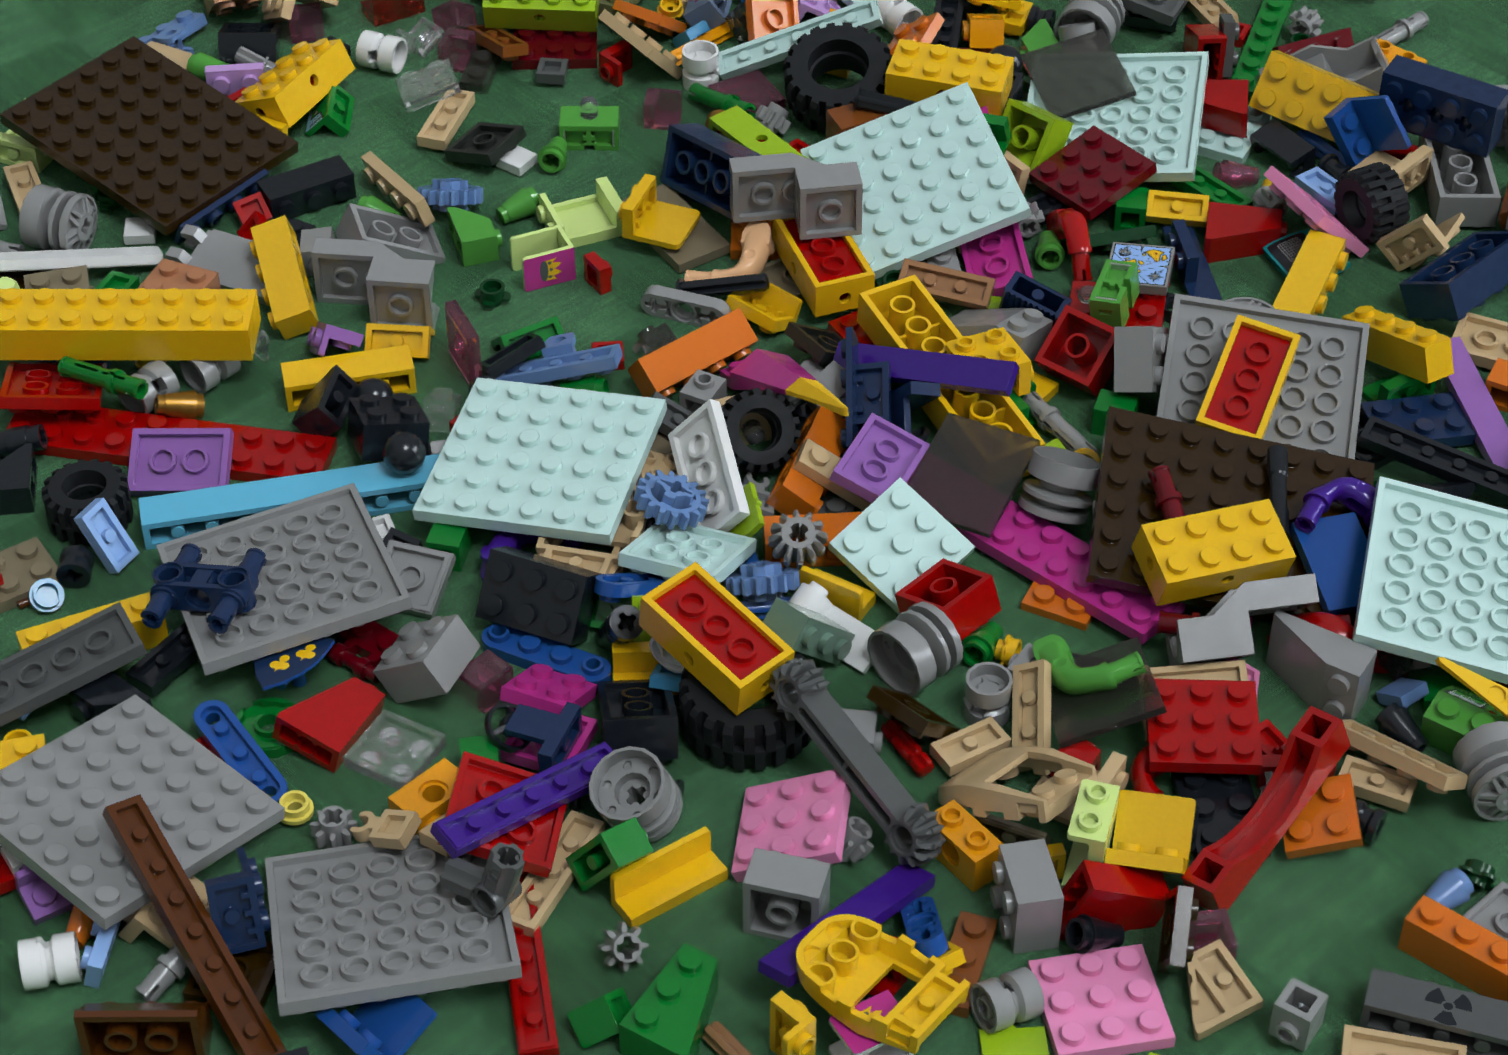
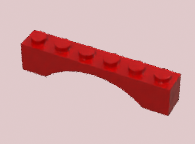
M1313 706L1308 708L1290 732L1276 770L1252 809L1227 835L1217 842L1204 847L1186 870L1185 875L1181 877L1185 886L1194 887L1193 898L1199 899L1200 906L1221 917L1226 914L1350 747L1342 719Z

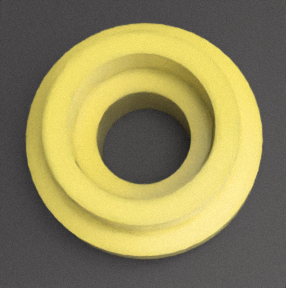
M288 791L279 800V804L285 808V817L281 822L286 825L296 826L304 824L314 814L313 801L302 791Z

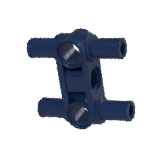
M184 544L174 561L163 563L153 570L154 585L150 590L151 599L141 613L142 622L145 626L156 629L162 625L165 616L172 609L212 612L207 618L209 629L218 634L227 632L231 621L237 614H243L252 610L257 603L255 590L259 585L258 575L267 562L265 553L258 548H250L247 550L239 566L198 564L202 559L200 548L195 544Z

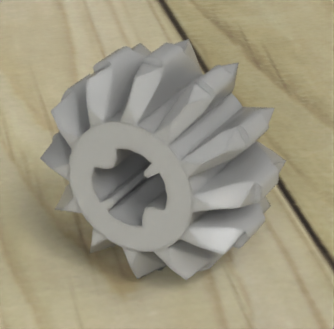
M795 509L792 518L782 513L779 518L780 523H773L771 525L770 532L773 535L768 538V545L774 548L772 554L774 559L784 557L783 565L785 568L792 562H795L796 567L800 570L804 561L814 566L817 561L816 556L823 557L826 549L823 544L827 543L828 535L822 531V520L812 522L813 515L811 512L807 513L805 517H799L800 513Z

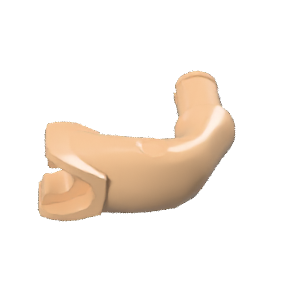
M753 221L746 225L741 237V257L734 267L722 270L713 269V271L708 272L686 270L684 280L695 281L761 274L769 255H773L775 251V242L771 240L772 232L767 222Z

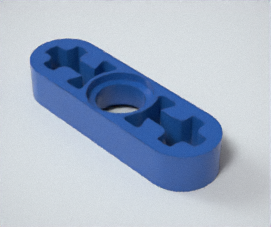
M932 897L915 898L900 910L907 937L916 941L915 949L929 959L932 955L939 957L948 950L949 946Z

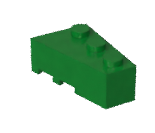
M684 942L619 1023L620 1054L698 1055L704 1028L708 1024L718 992V959Z

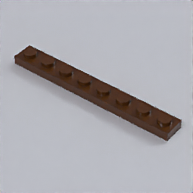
M139 794L106 806L102 814L236 1053L238 1055H276L287 1052L142 796Z

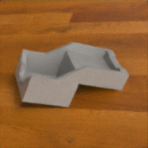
M1374 36L1348 48L1311 44L1290 54L1295 58L1377 92H1380L1383 71L1389 65L1385 54ZM1264 67L1259 69L1260 76L1263 72Z
M794 153L729 158L730 210L733 223L795 218L800 240L862 235L863 183L857 162L823 164Z
M316 237L311 251L317 302L369 305L370 323L429 326L435 329L440 307L432 303L435 260L404 259L378 241Z
M1315 573L1243 582L1237 589L1229 590L1205 616L1176 620L1177 635L1165 633L1169 665L1222 662L1229 657H1237L1242 660L1255 654L1249 616L1275 613L1277 609L1283 612L1303 610L1318 603L1319 596Z

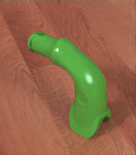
M1050 634L1037 639L1033 643L1035 660L1045 659L1052 664L1051 684L1065 694L1080 695L1117 688V684L1146 673L1144 662L1137 651L1114 662L1107 663L1104 661L1095 666L1081 668L1075 665L1071 650L1062 637Z

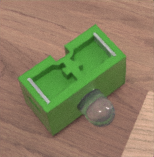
M592 96L584 97L580 102V106H561L559 136L567 141V150H584L585 146H594L595 151H619V106H598L597 100Z
M1107 259L1095 286L1085 285L1079 289L1078 299L1081 303L1089 305L1091 317L1112 327H1123L1126 325L1130 316L1129 308L1133 309L1140 293L1138 264Z

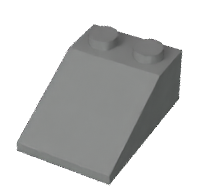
M349 203L335 231L337 239L378 241L404 259L435 260V265L444 263L446 259L432 223L425 227L417 219L412 221L409 217Z
M1032 308L965 309L949 318L962 336H970L986 332L989 329L1004 327L1031 361L1038 354L1053 324V320L1043 316V313L1039 310Z
M1277 609L1273 617L1266 665L1309 707L1313 706L1339 719L1355 720L1368 698L1377 650Z

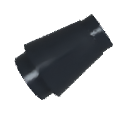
M1393 703L1382 710L1375 719V724L1379 727L1378 732L1421 753L1427 748L1429 742L1425 739V736L1406 707H1400L1397 703Z
M1081 914L1076 918H1072L1067 923L1065 939L1070 948L1084 954L1120 947L1124 942L1125 932L1120 924Z

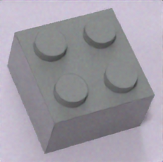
M1156 326L1114 327V392L1160 393L1169 335L1168 328Z
M458 614L446 617L436 616L430 620L418 623L412 621L399 630V637L391 647L382 653V660L373 673L397 704L444 695L449 692L481 646Z
M1045 838L999 845L998 861L992 863L993 878L996 885L990 887V898L993 909H999L1001 914L999 917V927L1002 939L1009 940L1013 954L1059 948L1064 896Z
M755 848L743 880V933L786 942L829 912L831 863L783 854L778 851Z

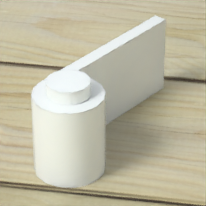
M811 581L808 585L802 582L788 602L820 613L855 634L851 642L852 647L849 654L841 661L865 675L872 666L867 651V642L869 636L875 630L834 606L826 598L829 592L818 583Z

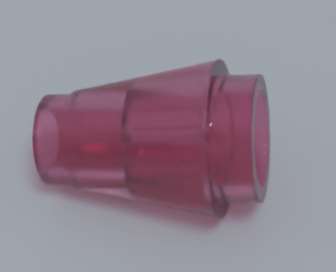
M1223 160L1222 162H1217L1213 168L1212 175L1232 188L1256 185L1259 181L1258 167Z

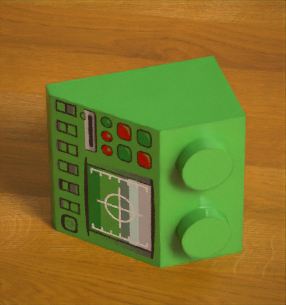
M1452 684L1438 691L1423 715L1421 732L1429 742L1428 745L1453 756V750L1458 741L1469 731L1483 724L1496 721L1508 722V718L1479 696Z

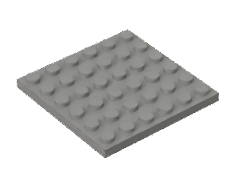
M1175 293L1156 413L1157 417L1195 425L1197 415L1236 317L1239 314L1301 335L1296 356L1263 440L1355 459L1369 323Z
M354 483L156 545L162 564L174 561L180 553L182 546L187 543L195 544L200 548L202 559L198 564L239 566L247 550L250 548H258L266 555L265 559H267V562L258 575L259 585L255 590L257 599L255 607L246 613L237 614L231 621L227 632L218 634L209 629L207 618L212 612L180 610L205 676L222 672L228 668L249 661H255L261 657L322 637L326 638L353 627H360L368 622L393 616L413 608L410 595Z
M136 694L0 770V844L104 930L151 902L102 815L106 806L140 794L188 878L282 821L285 817V808Z
M419 834L413 836L405 850L377 848L371 842L265 858L280 1017L522 978L521 962L509 905L495 917L487 918L474 908L471 900L442 888L440 875L443 873L445 863L452 857L450 855L446 857L420 844ZM467 853L457 857L485 869L487 863L486 859Z

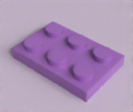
M871 413L833 470L829 480L873 503L899 478H902L906 483L909 482L927 454L931 444Z
M133 428L127 478L130 495L156 496L229 485L234 440L233 430L231 428Z

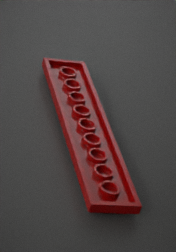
M102 407L100 411L95 410L90 414H80L75 412V410H61L53 414L44 413L41 410H27L23 413H15L6 428L42 424L46 430L48 447L46 450L36 451L35 454L77 460L84 459L85 461L99 459L100 462L109 461L112 464L129 466L133 428H231L234 432L230 479L246 482L328 470L338 448L337 437L188 418H174Z

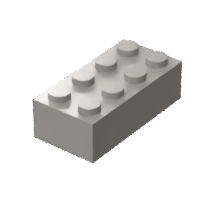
M1419 136L1418 148L1424 144L1434 149L1428 178L1423 181L1435 225L1462 212L1465 219L1459 227H1495L1501 195L1490 156L1488 155L1485 158Z

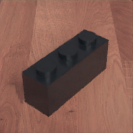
M340 155L256 181L257 191L261 192L273 219L283 215L287 219L295 218L357 198L354 173Z

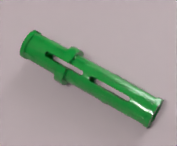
M693 83L688 90L696 94H688L689 99L717 110H727L738 105L748 114L752 115L753 118L756 113L748 111V109L755 111V105L742 101L735 94H724L700 83Z
M64 356L58 364L60 376L105 388L108 393L113 395L125 394L141 400L147 395L149 385L146 383L147 380L129 376L124 370L117 368L110 370L76 360L69 356Z

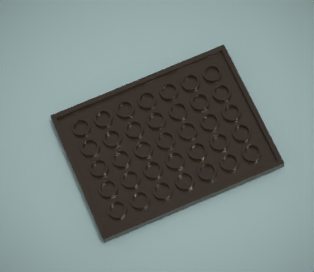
M135 36L0 113L1 124L166 236L178 229L183 222L263 169L269 171L298 152V142Z
M1109 406L1105 420L1085 582L1152 596L1131 547L1142 524L1165 520L1162 511L1157 510L1154 501L1157 497L1151 480L1148 477V472L1153 471L1152 468L1161 465L1169 466L1176 491L1181 492L1183 497L1181 505L1186 516L1270 499L1269 478L1267 475V449L1273 445H1283L1288 449L1287 507L1289 509L1291 525V523L1295 522L1303 507L1304 495L1309 490L1339 477H1353L1373 486L1375 464ZM1332 502L1329 510L1323 513L1320 518L1352 513V511L1341 504ZM1356 515L1368 540L1369 528L1363 523V519ZM1290 535L1288 540L1296 554V559L1286 577L1305 575L1307 572ZM1228 591L1179 602L1212 609ZM1318 602L1303 610L1287 611L1285 613L1299 614L1323 612ZM1356 612L1341 614L1349 615L1351 625L1354 626ZM1274 613L1249 617L1273 622Z

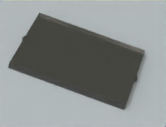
M1103 29L1021 54L1023 64L1046 110L1063 119L1136 96V90Z
M948 413L908 485L954 527L990 538L1027 470L1032 449L1040 446V440L1001 429L995 425H988Z
M1138 637L1074 658L1075 665L1081 668L1091 667L1104 661L1107 663L1114 662L1137 651L1144 662L1146 673L1117 684L1115 689L1080 695L1065 694L1051 684V721L1060 748L1167 712Z

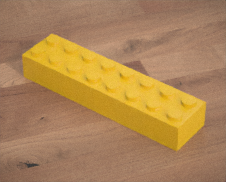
M915 274L859 293L857 322L874 345L949 354L946 351V343L962 336ZM940 388L941 397L921 407L973 478L991 489L1031 475L1027 467L1032 449L1036 446L1046 445L1013 400L1007 396Z
M242 288L0 289V360H61L64 356H69L76 360L253 361L261 322L257 290Z

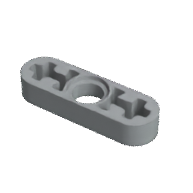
M660 285L649 286L640 301L642 309L651 316L699 327L731 312L729 305L719 298ZM679 303L688 304L693 312L682 310Z

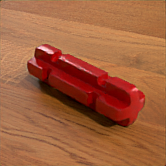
M889 719L887 723L881 726L883 736L889 743L893 744L894 749L905 762L911 765L912 770L917 776L925 777L934 769L932 760L922 751V748L912 736L902 729L903 726L897 719H894V721Z

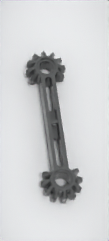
M794 658L786 661L785 664L774 670V679L768 684L774 690V695L770 699H774L778 703L777 712H784L787 721L797 720L884 830L887 837L882 842L889 844L891 848L889 856H898L900 865L910 864L912 867L922 866L928 863V861L937 858L942 853V844L947 841L940 833L945 825L938 823L936 819L938 811H929L927 802H915L827 691L826 686L830 681H826L823 677L824 668H817L813 659L803 660L802 658Z

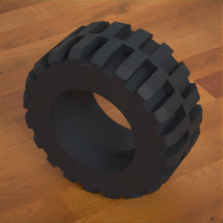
M829 23L824 28L820 29L818 26L811 29L809 35L803 34L797 39V44L794 43L788 50V56L785 58L783 65L786 101L789 109L793 111L794 117L800 122L804 121V126L809 129L817 128L819 133L826 134V110L852 104L858 85L862 86L864 90L885 94V73L892 58L889 47L885 42H881V37L874 32L869 34L867 28L859 25L857 28L852 27L851 23H843V25L836 26L835 23ZM838 69L850 70L863 77L857 84L843 89L827 88L816 82V79L824 73Z
M795 651L794 658L806 659L798 651ZM684 667L679 683L681 732L685 734V740L692 749H696V753L706 761L710 758L713 760L714 765L725 768L726 765L731 766L734 771L744 772V768H754V772L764 771L766 766L773 765L775 768L783 765L788 757L792 760L802 752V747L808 746L812 740L797 720L787 721L784 712H777L778 703L776 700L770 699L774 695V690L763 697V699L771 701L772 704L759 709H746L739 715H735Z

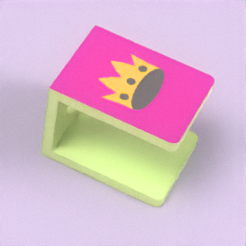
M560 224L510 237L511 267L513 271L522 270L523 287L526 292L576 279L575 249Z

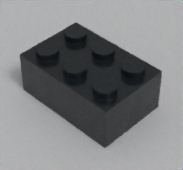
M509 546L492 548L488 557L475 617L571 646L586 642L597 594L594 592L595 577L601 573Z

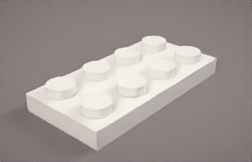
M709 399L668 434L678 475H686L687 482L699 483L697 490H705V498L709 499L703 522H698L697 525L729 532L749 516L750 511L720 401Z

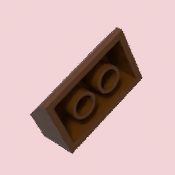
M108 1001L104 1003H86L74 1011L73 1019L83 1055H209L213 1023L208 1002L157 1003L147 1001L144 1003H116Z

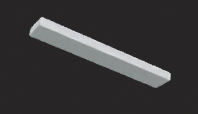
M159 246L0 252V272L57 270L87 265V268L152 266L159 264L163 259V253Z

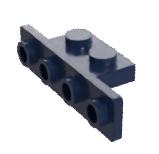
M263 169L183 222L178 227L173 241L179 245L187 239L181 237L180 234L186 224L203 229L207 225H216L229 210L235 212L232 203L257 193L256 181L268 178L269 172Z
M1185 220L1172 221V226H1164L1162 234L1166 246L1175 247L1174 267L1178 272L1186 295L1222 300L1193 226H1187Z
M846 327V339H841L840 342L842 358H846V368L841 369L840 373L842 388H846V398L841 399V402L848 407L849 416H842L843 419L846 418V429H841V445L843 449L849 448L859 433V429L863 427L871 413L891 423L889 361L858 364V338L853 327Z

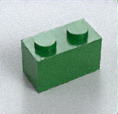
M633 817L600 833L565 859L582 891L585 892L609 880L613 873L644 858L654 850L649 843L646 831L640 826L636 817Z

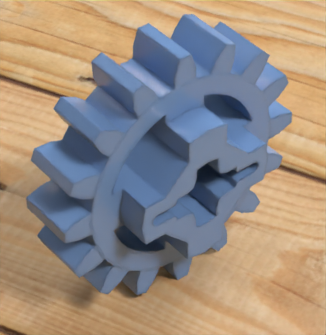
M461 178L433 179L432 185L419 186L418 192L425 198L427 204L433 205V210H440V212H447V207L451 206L468 211V205H476L483 202V187L468 185V180Z
M657 470L655 476L647 472L644 478L639 479L633 500L637 502L636 509L645 510L644 518L653 517L655 518L656 525L667 524V527L671 530L674 525H678L682 530H686L687 525L693 528L697 527L698 522H703L709 504V499L705 498L706 491L697 490L699 483L687 482L686 475H676L675 477L674 471L664 475L661 470Z
M764 560L741 564L740 570L732 572L724 580L725 589L733 596L742 594L743 600L765 602L776 599V597L783 598L784 592H788V590H796L800 586V576L798 568H782L781 562Z

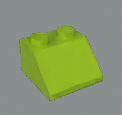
M1009 98L1002 115L1008 117L1012 136L1006 150L1031 168L1030 171H1032L1065 147L1074 123L1029 102Z

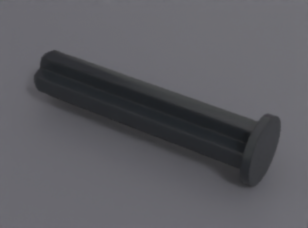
M858 85L854 96L853 109L862 107L889 114L917 101L864 90L862 86Z
M765 273L685 281L681 278L676 282V289L710 297L764 292L769 289V278Z

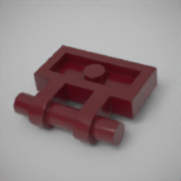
M371 621L363 626L339 632V643H334L327 655L329 660L338 666L345 665L352 669L353 675L360 679H369L374 683H378L379 680L373 671L382 660V653L394 644L399 635L376 621Z

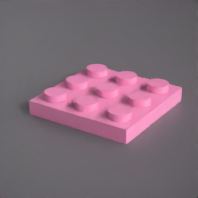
M1271 165L1263 174L1272 182L1269 188L1281 199L1284 198L1287 202L1286 204L1299 216L1302 214V217L1305 218L1304 221L1312 229L1346 239L1345 252L1350 253L1352 251L1360 258L1370 250L1320 202Z
M836 769L746 788L731 874L737 883L743 882L755 848L778 851L783 854L807 859L812 858L831 864L842 862L852 790Z
M1142 944L1028 961L1027 968L1038 979L1044 995L1045 1007L1041 1015L1054 1055H1127L1174 1047L1176 1037Z

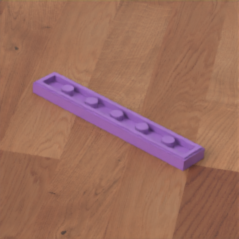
M1460 337L1451 338L1454 374L1444 377L1443 380L1476 432L1475 442L1485 461L1508 469V427Z

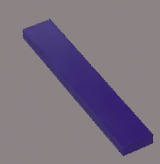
M839 341L833 360L843 368H846V358H842L841 341ZM858 343V364L889 361L891 366V382L906 384L910 381L940 383V388L1010 397L1019 370L1018 364L1013 361Z
M602 742L433 823L430 833L447 853L455 859L589 793L592 771L600 760L613 750L606 742Z
M899 864L759 959L758 972L790 988L800 981L796 968L798 944L822 920L834 915L852 914L882 924L915 898H919L935 887L936 875L918 866L912 867L910 864Z

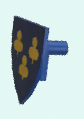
M322 637L255 660V674L262 689L267 690L276 687L279 690H284L291 681L295 687L304 686L307 683L305 673L323 659L335 641L334 639Z

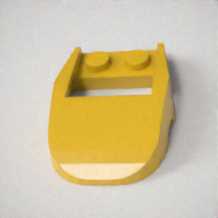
M839 914L822 920L800 941L796 950V968L799 980L806 992L820 1006L857 1034L913 1054L919 1051L923 1041L959 1003L963 1004L966 1001L971 984L966 979L959 984L944 974L946 964L934 955L929 959L915 949L916 941L904 934L897 939L882 932L881 924L852 914ZM891 969L917 982L885 1017L877 1013L871 1017L855 1009V1006Z

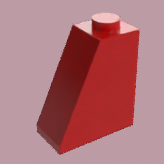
M1214 24L1185 25L1183 52L1208 51L1209 66L1207 79H1222L1227 35Z
M1207 79L1201 127L1240 138H1247L1249 80Z
M1209 202L1203 249L1207 263L1264 254L1262 247L1286 236L1287 222H1282L1283 209Z
M353 677L280 711L276 716L272 738L335 774L380 717L386 694L379 691L374 685Z
M1083 860L1062 889L1064 904L1059 940H1066L1065 929L1067 923L1072 918H1076L1081 914L1120 924L1124 931L1155 927L1163 916L1165 895L1169 892L1163 873Z

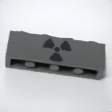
M1372 968L1359 1027L1467 1045L1466 1055H1508V1001L1478 995L1471 991L1446 987L1431 981L1399 975L1391 971Z

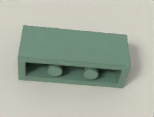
M776 597L763 620V623L793 650L835 665H839L840 661L849 654L852 647L851 642L855 637V634L826 616Z

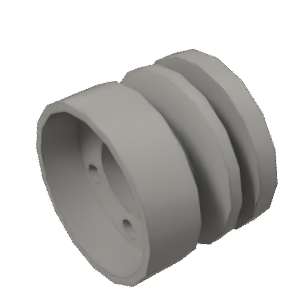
M1069 0L1055 23L1054 34L1058 42L1060 43L1059 26L1094 21L1096 38L1093 40V44L1098 46L1099 54H1105L1124 22L1125 9L1122 0ZM1073 39V45L1084 44V39Z
M44 184L35 185L25 197L20 211L19 232L23 243L28 247L44 251L89 249L97 229L98 211L96 202L88 194L76 193L74 191L65 192L60 188Z
M1034 447L1027 470L1038 479H1027L1023 482L1022 487L1026 492L1020 494L1019 506L1027 512L1049 521L1075 525L1084 524L1087 522L1089 515L1085 508H1089L1092 505V499L1082 491L1096 489L1100 463L1083 454L1058 447Z
M924 601L913 604L907 611L900 613L895 620L888 621L872 632L867 642L869 658L878 676L889 688L905 692L910 696L918 694L932 684L935 678L942 677L948 670L958 666L963 659L961 638L952 621L939 608Z
M1496 721L1483 724L1469 731L1461 738L1453 750L1452 762L1457 770L1469 775L1466 792L1477 814L1490 821L1508 820V722Z
M628 746L616 749L603 757L592 771L589 782L590 800L611 828L636 817L640 826L646 831L649 842H654L670 833L679 821L683 808L681 790L657 756L645 748Z

